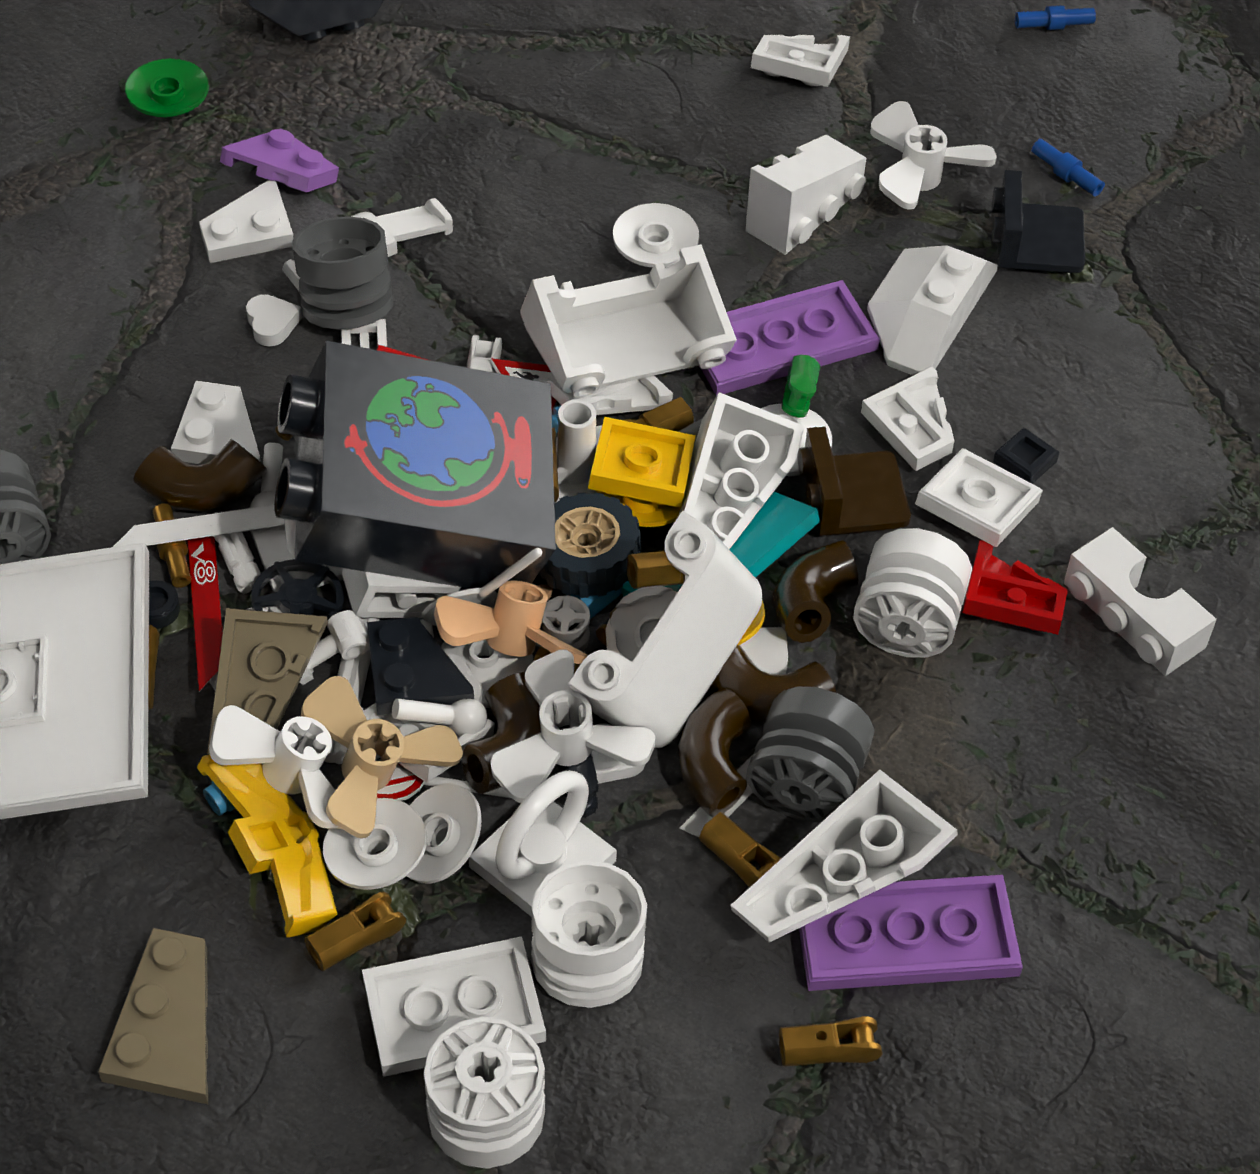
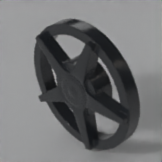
M295 559L281 562L276 561L274 565L264 570L256 579L251 594L252 609L254 611H263L261 607L279 606L282 613L311 615L315 610L329 613L327 616V620H329L333 615L343 610V587L338 577L328 566L295 561ZM307 571L314 574L305 580L294 579L288 572ZM278 575L282 582L279 591L260 596L266 583ZM324 579L332 586L335 592V604L317 595L316 588Z

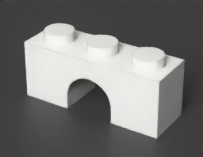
M1112 527L1071 554L1064 584L1076 599L1083 601L1098 614L1110 630L1117 632L1133 646L1145 662L1152 664L1166 676L1207 647L1216 618L1182 588L1170 596L1160 599L1149 598L1137 592L1134 588L1138 586L1147 557Z

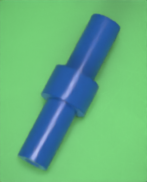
M1063 5L1047 6L1044 11L1016 12L1015 14L1016 28L1046 27L1047 30H1063L1065 25L1094 24L1096 20L1094 8L1065 9Z
M1039 139L1034 143L1031 150L1032 153L1052 166L1054 174L1066 182L1073 181L1094 197L1102 192L1105 183L1084 169L1082 161L1069 152L1063 154L1043 139Z

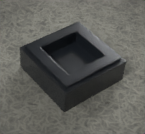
M1023 427L995 451L993 462L1002 469L1033 484L1057 463L1060 452Z

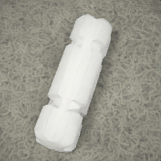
M236 532L214 536L215 540L220 544L218 547L230 574L234 576L233 580L238 591L243 594L249 593L261 573L257 564L253 562L254 557L243 533Z

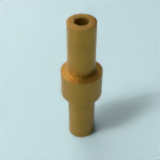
M159 504L153 508L155 522L174 520L172 508L169 504ZM186 540L156 544L160 558L167 563L173 586L182 588L189 585L191 576L185 558L188 553Z

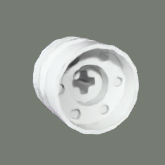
M912 528L897 529L884 534L874 545L867 567L866 578L862 583L860 595L855 605L853 619L858 631L871 644L892 654L904 657L927 658L942 653L953 642L961 606L963 605L969 585L972 566L968 555L955 542L935 532Z
M585 860L563 865L548 874L536 889L532 906L533 937L531 942V963L536 980L550 996L572 1006L598 1007L612 1004L628 994L641 977L644 959L647 903L642 887L628 872L609 863Z
M478 1017L460 1021L443 1032L428 1051L424 1069V1081L431 1134L446 1155L463 1165L488 1169L510 1164L530 1150L542 1131L545 1114V1068L540 1049L526 1030L505 1019Z

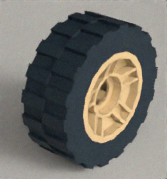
M586 492L577 493L574 496L568 497L567 495L559 498L560 501L554 503L556 550L539 572L541 578H545L551 588L562 591V594L571 596V594L578 595L579 598H589V596L594 595L600 597L607 595L610 591H617L622 588L623 584L629 581L627 577L628 555L641 553L640 530L637 517H634L632 510L627 505L621 504L619 499L606 497L602 493L586 494Z

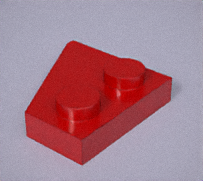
M980 540L963 613L1058 635L1068 589L1049 578L1039 576L1034 569L1019 560L1013 563V566H1010L992 555L993 545Z

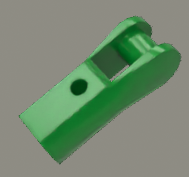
M803 354L793 357L787 374L785 392L781 404L782 410L791 416L803 418L806 417L809 411L810 399L815 395L820 364L815 358Z

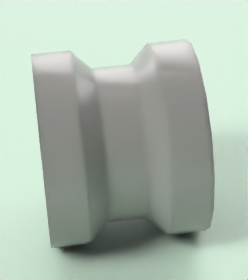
M568 595L558 596L549 600L546 603L542 619V631L583 652L590 640L589 608L577 597Z

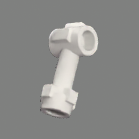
M341 611L328 620L327 627L331 634L318 642L299 683L304 685L314 679L312 675L314 672L313 668L339 652L344 660H353L369 650L370 645L366 639L369 637L368 630L363 620L355 616L353 611Z

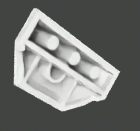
M947 245L904 249L869 301L867 307L874 330L884 350L883 355L887 366L912 376L930 367L936 369L995 275L998 265Z

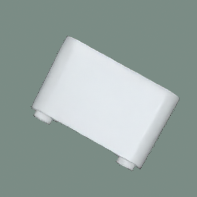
M701 244L681 248L679 251L681 260L675 265L665 268L663 262L655 263L650 274L575 290L571 281L562 283L559 289L554 275L532 280L520 310L521 317L528 334L563 392L573 393L574 397L577 398L585 397L595 393L601 387L698 365L702 369H709L722 364L726 360L725 355L729 353L737 339Z
M683 510L668 531L665 539V554L669 562L677 570L685 574V581L633 661L611 650H598L589 654L582 661L568 683L572 691H576L587 698L594 714L611 725L645 727L653 731L656 739L654 748H661L670 744L679 735L688 717L694 712L754 620L762 604V589L758 580L711 529Z

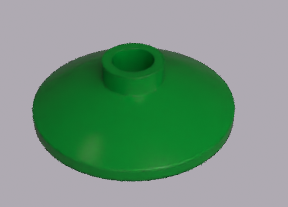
M171 58L154 60L138 67L128 77L125 85L126 97L132 107L141 113L155 117H173L192 111L205 100L209 90L207 76L200 67L186 60Z

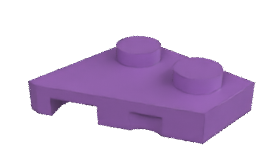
M274 129L268 133L223 146L221 150L220 162L224 165L232 167L235 162L244 161L257 166L256 176L271 181H279L304 192H309L337 181L339 167L325 159L320 152L309 148L297 140L292 133L283 129Z

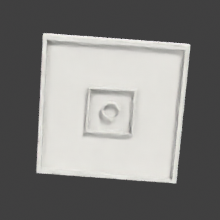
M145 542L0 564V819L148 797L149 551Z

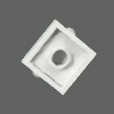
M562 771L546 779L524 799L511 818L470 855L469 867L532 917L535 891L548 874L565 864L585 860L613 864L616 862L617 850L580 822L589 794L586 779L576 771ZM568 792L563 808L554 802L558 797Z

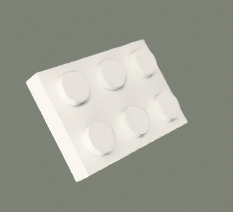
M522 937L362 970L383 1077L425 1068L428 1051L443 1032L460 1021L478 1017L505 1019L526 1030L536 1044L546 1042V1030Z

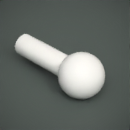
M267 443L264 446L263 465L267 470L262 474L261 493L254 497L250 508L274 505L277 480L282 466L283 446L281 444Z
M396 698L392 706V716L394 719L448 725L458 736L477 733L485 727L487 722L486 709L475 698L462 699L454 702L452 705Z

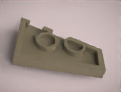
M226 608L209 745L215 719L224 707L230 705L243 709L275 729L278 728L328 624L326 616Z
M153 928L99 1069L102 1082L208 1104L207 946L204 938Z

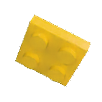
M604 417L588 489L605 492L610 495L650 501L658 505L681 508L696 435Z

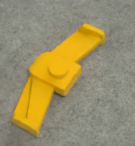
M210 755L203 756L197 769L202 775L210 777L244 817L234 820L228 830V834L249 874L272 869L286 924L284 927L286 937L290 938L321 929L337 915V910L317 840L319 833L309 818L308 813L302 811L288 794L279 792L270 786L263 775L262 763L219 765Z

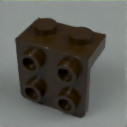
M826 426L807 428L805 447L799 448L797 454L800 475H805L807 481V505L818 510L820 522L817 524L820 536L905 528L910 524L911 512L896 457L892 452L878 451L833 456Z

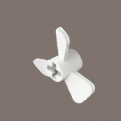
M905 101L893 103L876 115L871 123L870 133L874 138L903 152L901 161L880 173L879 188L887 197L904 209L911 210L916 207L920 191H928L939 185L944 162L981 167L993 166L996 162L997 156L994 149L987 145L979 144L946 148L947 137L945 133L934 126L918 125L909 103Z
M567 650L555 651L532 662L525 672L526 686L540 705L541 733L496 752L491 759L493 777L509 796L519 803H522L538 785L548 778L555 764L562 766L577 765L585 761L592 753V750H595L629 766H642L649 761L656 744L655 734L645 727L593 725L592 709L589 701L582 694L572 691L568 684L574 675V656ZM565 725H570V728L568 729H559L560 727H563Z
M230 705L224 707L214 722L209 745L211 758L219 765L263 763V775L274 789L285 794H299L302 792L308 816L316 825L326 829L340 828L330 821L326 812V805L335 789L319 770L332 747L333 739L328 730L320 722L312 718L295 717L287 721L280 732L237 706Z

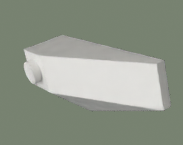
M719 392L701 421L692 452L679 515L683 510L704 523L730 550L795 464L805 426Z
M878 770L731 904V909L764 939L771 942L921 870L957 836V829L883 771Z

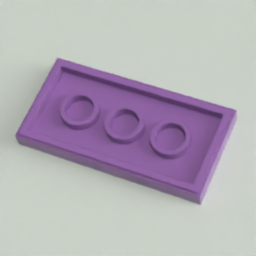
M840 280L728 311L727 315L737 341L729 353L725 355L726 360L722 364L709 369L701 368L717 396L719 392L726 394L787 376L793 357L796 355H809L815 358L820 366L876 351L879 348L880 339L844 281Z
M1003 875L894 882L799 928L808 991L1019 977L1023 968Z

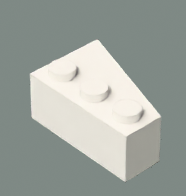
M824 135L797 147L795 152L797 155L787 158L781 154L774 157L772 163L774 165L764 168L759 164L752 167L750 171L745 231L786 255L799 243H805L813 231L824 221L833 219L839 208L847 201L856 199L861 194L866 184V178L864 177L865 156L830 136Z

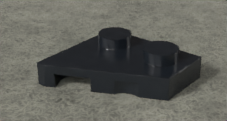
M417 617L367 622L377 715L392 714V706L396 698L452 705L454 702L462 699H474L473 686Z

